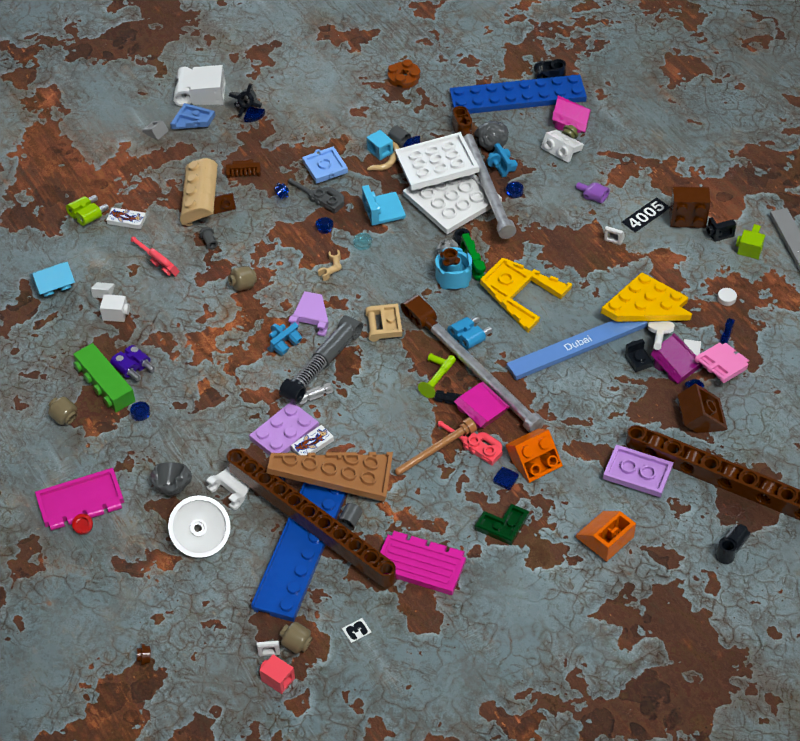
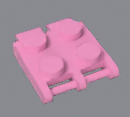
M718 343L697 355L694 359L695 362H700L709 373L713 372L722 383H726L744 372L749 365L747 363L749 360L740 353L735 354L736 350L727 343Z

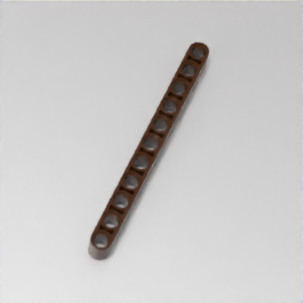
M232 449L227 453L228 468L231 474L379 585L391 587L395 584L396 566L390 559L278 476L267 474V468L244 451Z

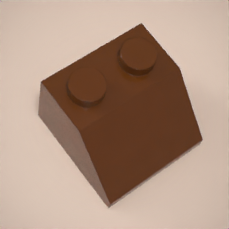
M696 383L678 394L679 408L683 416L682 422L686 428L696 433L718 432L728 429L719 397Z

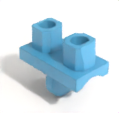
M495 144L494 152L488 155L487 164L490 167H496L502 177H507L508 172L516 170L518 163L516 160L509 159L511 156L509 149H503L500 144Z
M294 322L288 328L284 324L280 326L273 324L270 327L272 332L269 334L272 340H270V346L267 349L270 352L275 350L280 356H283L290 348L285 343L287 340L293 346L300 343L302 336L297 331L299 327L297 323Z

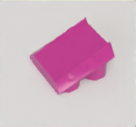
M558 96L552 118L554 127L557 130H563L565 125H573L578 130L577 133H585L591 109Z
M484 382L477 384L454 401L459 411L467 414L474 421L477 429L485 428L510 408Z

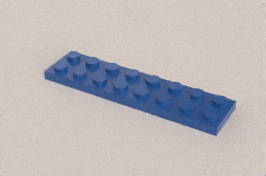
M580 74L450 88L453 108L456 106L466 107L469 114L556 105L558 96L575 103L586 102L587 100Z

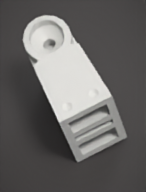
M223 65L193 67V69L180 67L177 70V85L173 100L176 105L183 106L184 103H192L193 105L224 104L226 80Z

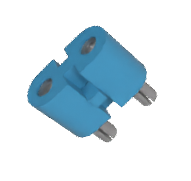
M475 316L471 319L465 317L448 326L447 331L468 350L485 341L486 335L492 333V328L487 327L482 330L478 325L474 327V324L480 321V318Z

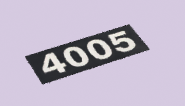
M656 197L623 220L622 223L636 233L667 211L670 206Z

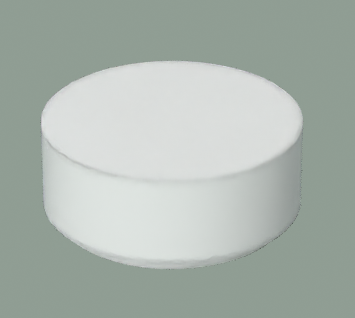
M723 288L718 292L717 300L724 306H731L736 302L737 294L731 288Z

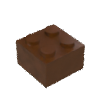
M673 187L669 211L670 227L706 228L710 209L709 187Z

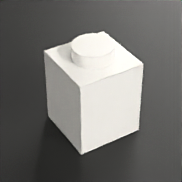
M104 294L100 306L102 320L125 322L126 315H129L130 304H127L126 296Z

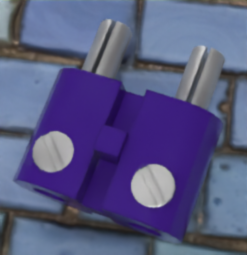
M135 345L127 347L125 353L120 351L110 360L111 365L126 378L132 377L136 381L141 379L136 370L141 371L147 368L150 372H154L156 369L150 363L151 359Z

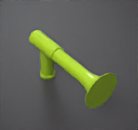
M432 353L429 354L428 361L441 366L429 382H420L418 384V390L426 398L435 397V385L456 362V358L453 355L443 359Z

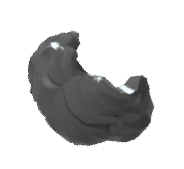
M498 121L485 122L474 132L475 137L479 138V144L487 151L492 152L495 150V144H500L502 147L506 144L509 134L507 126Z
M175 462L157 464L150 474L151 482L155 489L170 496L182 492L192 479V473L188 467Z

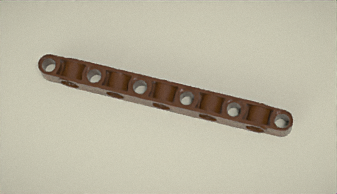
M633 425L628 429L627 448L674 462L673 469L800 520V489L642 426Z

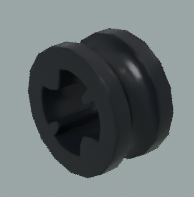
M465 228L457 229L454 233V241L459 246L461 244V236L466 233L470 235L469 230Z

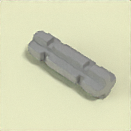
M327 382L322 384V387L319 385L306 390L305 396L299 404L302 405L307 403V400L312 401L323 397L324 394L333 393L331 383Z

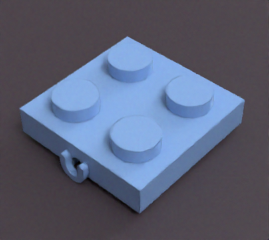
M334 146L321 151L317 149L313 154L302 157L303 164L316 184L348 173V167Z

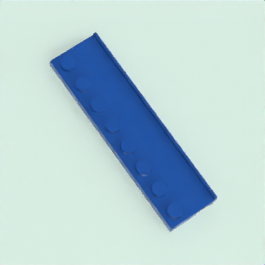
M305 482L300 490V494L334 519H337L347 495L346 492ZM290 517L253 598L251 607L254 609V612L262 611L270 613V616L294 622L326 544Z

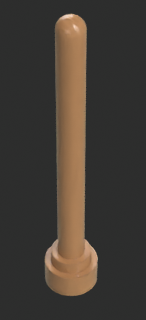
M470 417L466 418L461 422L460 428L397 467L395 474H403L463 434L471 435L477 431L476 424Z

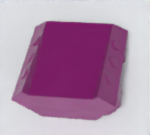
M675 333L662 342L660 350L653 349L650 354L654 358V368L659 371L665 370L668 373V378L677 384H680L703 366L700 362L694 361L696 355Z

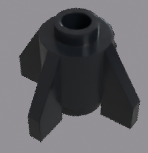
M251 83L242 92L229 93V96L237 99L238 104L241 106L238 116H242L245 109L252 105L258 108L262 106V103L257 99L256 93L253 91V84Z

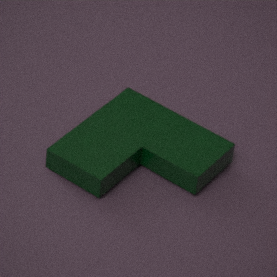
M513 504L509 506L503 518L483 511L475 524V530L512 546L529 517L530 511Z

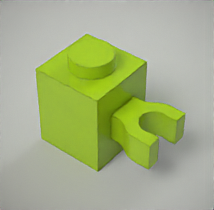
M754 224L752 231L744 229L742 236H738L736 246L739 247L738 255L759 260L765 239V234L759 233L760 225Z

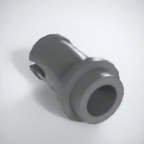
M203 227L200 230V237L204 239L208 249L216 248L218 242L213 235V229Z

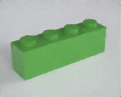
M93 343L73 354L75 362H73L74 367L78 372L83 373V377L88 384L91 383L96 394L103 397L104 403L108 408L111 407L115 412H118L135 402L133 389Z

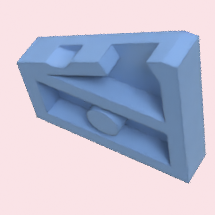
M184 103L170 123L171 129L208 127L215 117V111Z

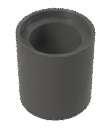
M398 125L392 127L389 131L388 137L401 147L408 145L411 140V134Z
M347 503L338 522L349 530H354L363 511L358 505Z

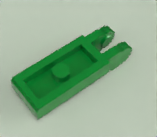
M469 233L462 235L460 248L466 254L468 252L471 255L472 276L476 281H480L484 276L486 266L475 249L474 240H471Z

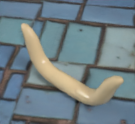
M393 142L394 152L386 163L372 165L367 170L383 171L392 167L397 160L395 150L400 149L398 144Z

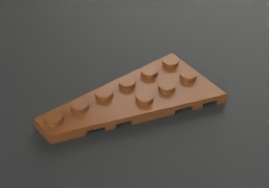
M326 452L325 455H315V453H307V455L271 453L266 473L385 502L393 452H386V454L369 452L368 455H358L356 452Z

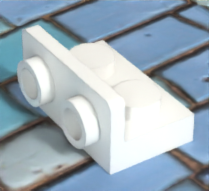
M558 130L546 132L541 148L565 162H570L573 153L582 151L584 144Z

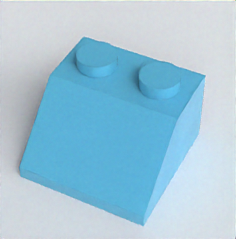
M68 262L29 274L38 295L43 294L44 297L54 294L55 289L61 288L62 291L71 288V284L75 283Z

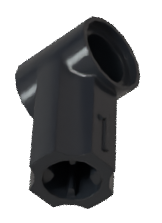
M735 524L729 533L720 539L716 552V559L720 563L730 564L734 561L735 555L750 537L751 533L746 526Z

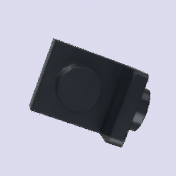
M713 217L709 218L706 231L714 242L735 236L736 222L734 219L716 223Z
M643 339L632 341L626 345L625 358L635 373L653 366L652 359L644 349L645 341Z

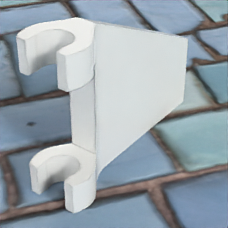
M228 467L206 480L209 483L206 488L212 493L220 485L232 493L229 497L231 501L229 507L233 510H237L241 506L250 489L249 486L231 474Z

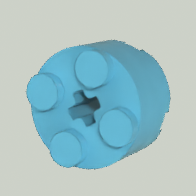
M450 247L458 252L460 263L445 266L443 265V259L440 255H437L435 259L436 280L442 289L466 288L472 278V257L468 252L467 254L463 252L461 248Z

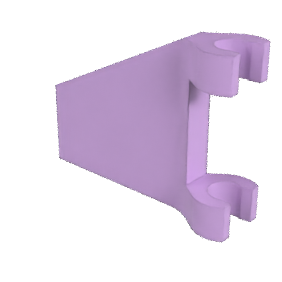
M304 291L294 314L289 318L290 325L294 322L298 326L299 322L317 325V328H319L317 335L325 337L328 329V318L322 295Z

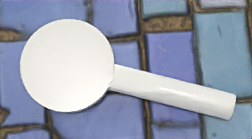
M650 321L648 323V330L656 333L654 341L655 350L661 349L663 335L674 331V323L670 321Z

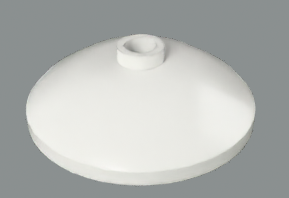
M192 496L181 501L173 509L168 521V533L173 545L183 554L195 558L208 557L218 552L225 545L230 534V520L224 507L216 500L206 496ZM195 525H199L201 527L200 532H196L194 530Z

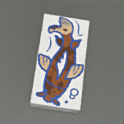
M112 208L106 221L109 225L141 229L146 219V213Z
M320 425L293 443L291 450L297 455L316 453L333 442L334 436Z

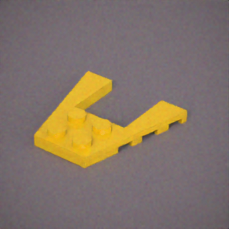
M501 258L480 279V284L528 333L539 322L540 317L512 299L530 281L559 299H562L572 288V284L569 282L565 284L558 281L559 278L553 276L549 278L541 275L540 271L525 269L524 265L505 258Z

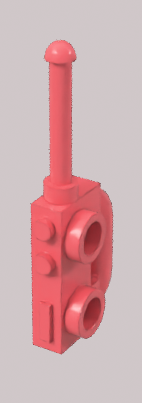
M131 237V242H134L148 253L152 264L156 267L162 266L161 270L168 276L171 274L175 277L180 271L166 257L153 248L149 249L137 240L136 237Z
M438 421V426L449 433L455 431L443 423V421ZM485 432L472 433L469 437L466 435L459 437L465 450L470 451L471 454L478 456L491 466L503 454L501 442Z

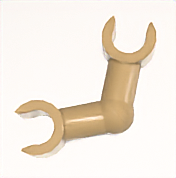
M338 249V254L335 256L331 255L330 251L328 253L329 260L333 262V265L329 268L323 267L318 270V276L322 275L323 281L328 280L331 274L340 271L342 268L340 264V251Z

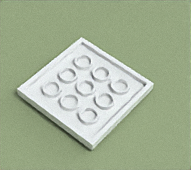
M461 132L395 150L397 159L412 191L479 173V166Z
M475 174L460 177L453 181L442 182L438 185L427 186L420 190L412 191L410 186L403 190V196L446 234L451 233L492 208L480 178ZM498 194L499 199L502 203V197Z

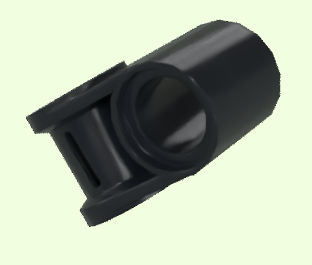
M561 59L539 61L533 67L536 72V79L542 78L541 74L543 78L566 76V63Z

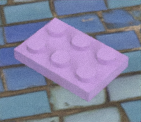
M291 401L252 432L249 438L269 456L271 453H288L291 450V445L319 427V422Z
M616 444L603 474V479L661 498L674 462Z

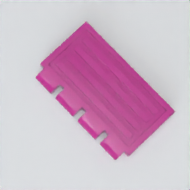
M113 468L35 492L45 527L50 526L51 531L65 527V521L72 525L74 517L78 514H87L94 518L103 515V509L106 508L108 513L122 509L121 504L124 503Z
M394 531L392 535H387L380 553L395 564L396 579L453 595L466 563L465 551L450 547L449 552H446L447 546L430 542L429 546H427V540L414 536L407 540L408 534Z

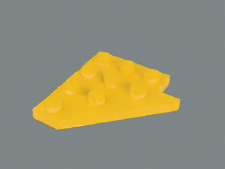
M640 273L601 309L603 315L616 322L691 320L692 317L691 312L682 308L688 302L689 297L644 273Z

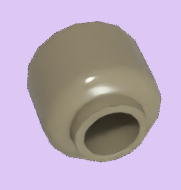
M249 266L233 268L228 276L229 285L233 286L236 291L252 289L257 281L255 271Z
M62 396L50 401L48 414L59 425H70L77 418V406L67 397Z
M293 622L290 626L286 624L279 634L282 637L281 645L294 654H299L301 651L304 653L313 639L310 629L298 622Z

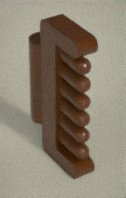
M253 159L232 160L233 164H226V178H230V172L231 177H234V172L236 177L239 175L243 176V171L244 176H247V171L249 176L252 174L255 176L256 171L257 176H261L260 162H253Z

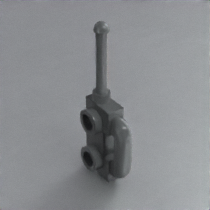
M292 178L288 180L289 184H293L308 193L312 202L334 214L344 206L343 194L331 187L321 188L319 186L315 190H310Z

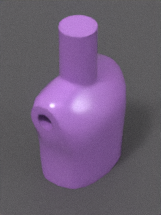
M580 182L576 184V189L584 192L583 196L585 199L601 204L606 200L610 192L609 188L596 182L591 183L589 186Z

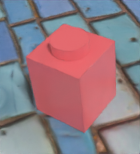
M275 655L265 660L260 666L261 681L280 694L295 679L294 667Z

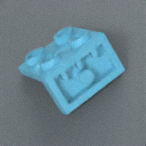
M369 185L362 186V202L372 225L406 218L396 192L375 196L374 191L371 192Z

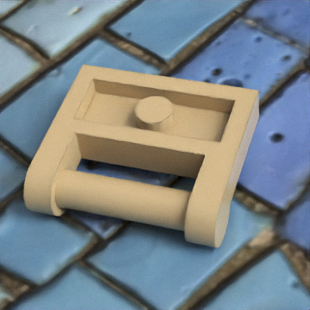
M398 304L369 306L365 309L369 322L370 332L368 337L370 341L375 342L382 338L402 337ZM380 314L382 329L377 330L375 316Z

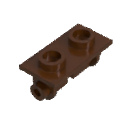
M233 192L215 196L213 214L236 209Z

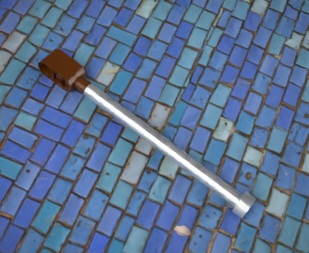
M456 106L453 108L452 113L453 129L455 133L461 132L479 166V173L477 174L497 219L498 225L496 228L499 236L503 239H509L515 235L516 227L513 221L507 218L472 134V119L468 109L463 106Z
M415 295L401 303V310L404 315L417 328L422 329L426 326L482 382L510 406V409L524 421L523 427L529 433L542 428L545 420L538 413H531L436 321L437 315L426 301L419 295Z

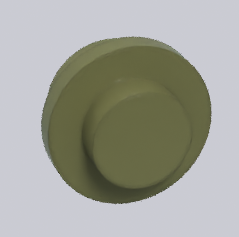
M565 125L563 127L562 133L573 139L578 137V130L573 125Z

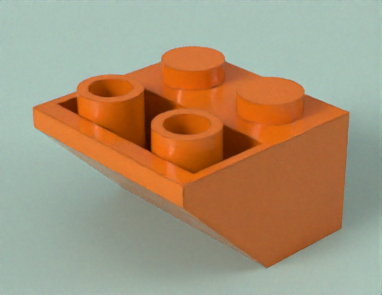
M538 428L506 444L512 463L528 483L563 466L549 429Z
M602 511L576 534V538L607 562L634 538L636 523L621 511Z

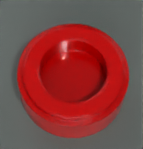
M78 514L72 521L73 530L79 535L90 533L93 528L92 518L87 514Z

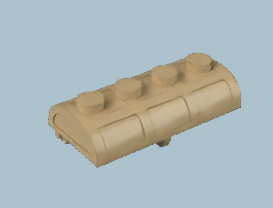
M203 158L192 161L185 167L180 215L182 225L191 226L193 221L210 216L214 212L218 166L214 160Z

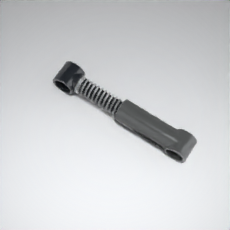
M344 315L338 324V328L317 349L312 356L313 358L297 376L291 380H284L280 387L279 395L299 404L305 396L306 387L323 368L328 367L352 339L355 340L360 336L363 323Z

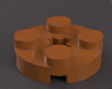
M409 59L388 67V81L395 87L399 85L402 88H410L419 82L421 76L420 68Z

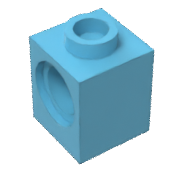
M379 130L367 137V150L378 160H382L393 153V140Z

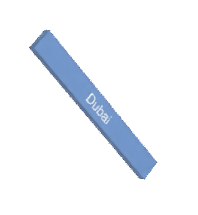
M612 320L508 362L506 367L514 379L518 380L646 328L648 323L647 321L616 322Z

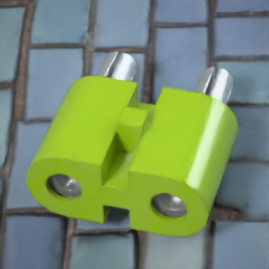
M93 195L89 198L83 196L67 204L66 210L73 219L77 218V222L85 226L102 217V212L108 210L109 206L104 204L98 207L93 203L98 198L96 195Z

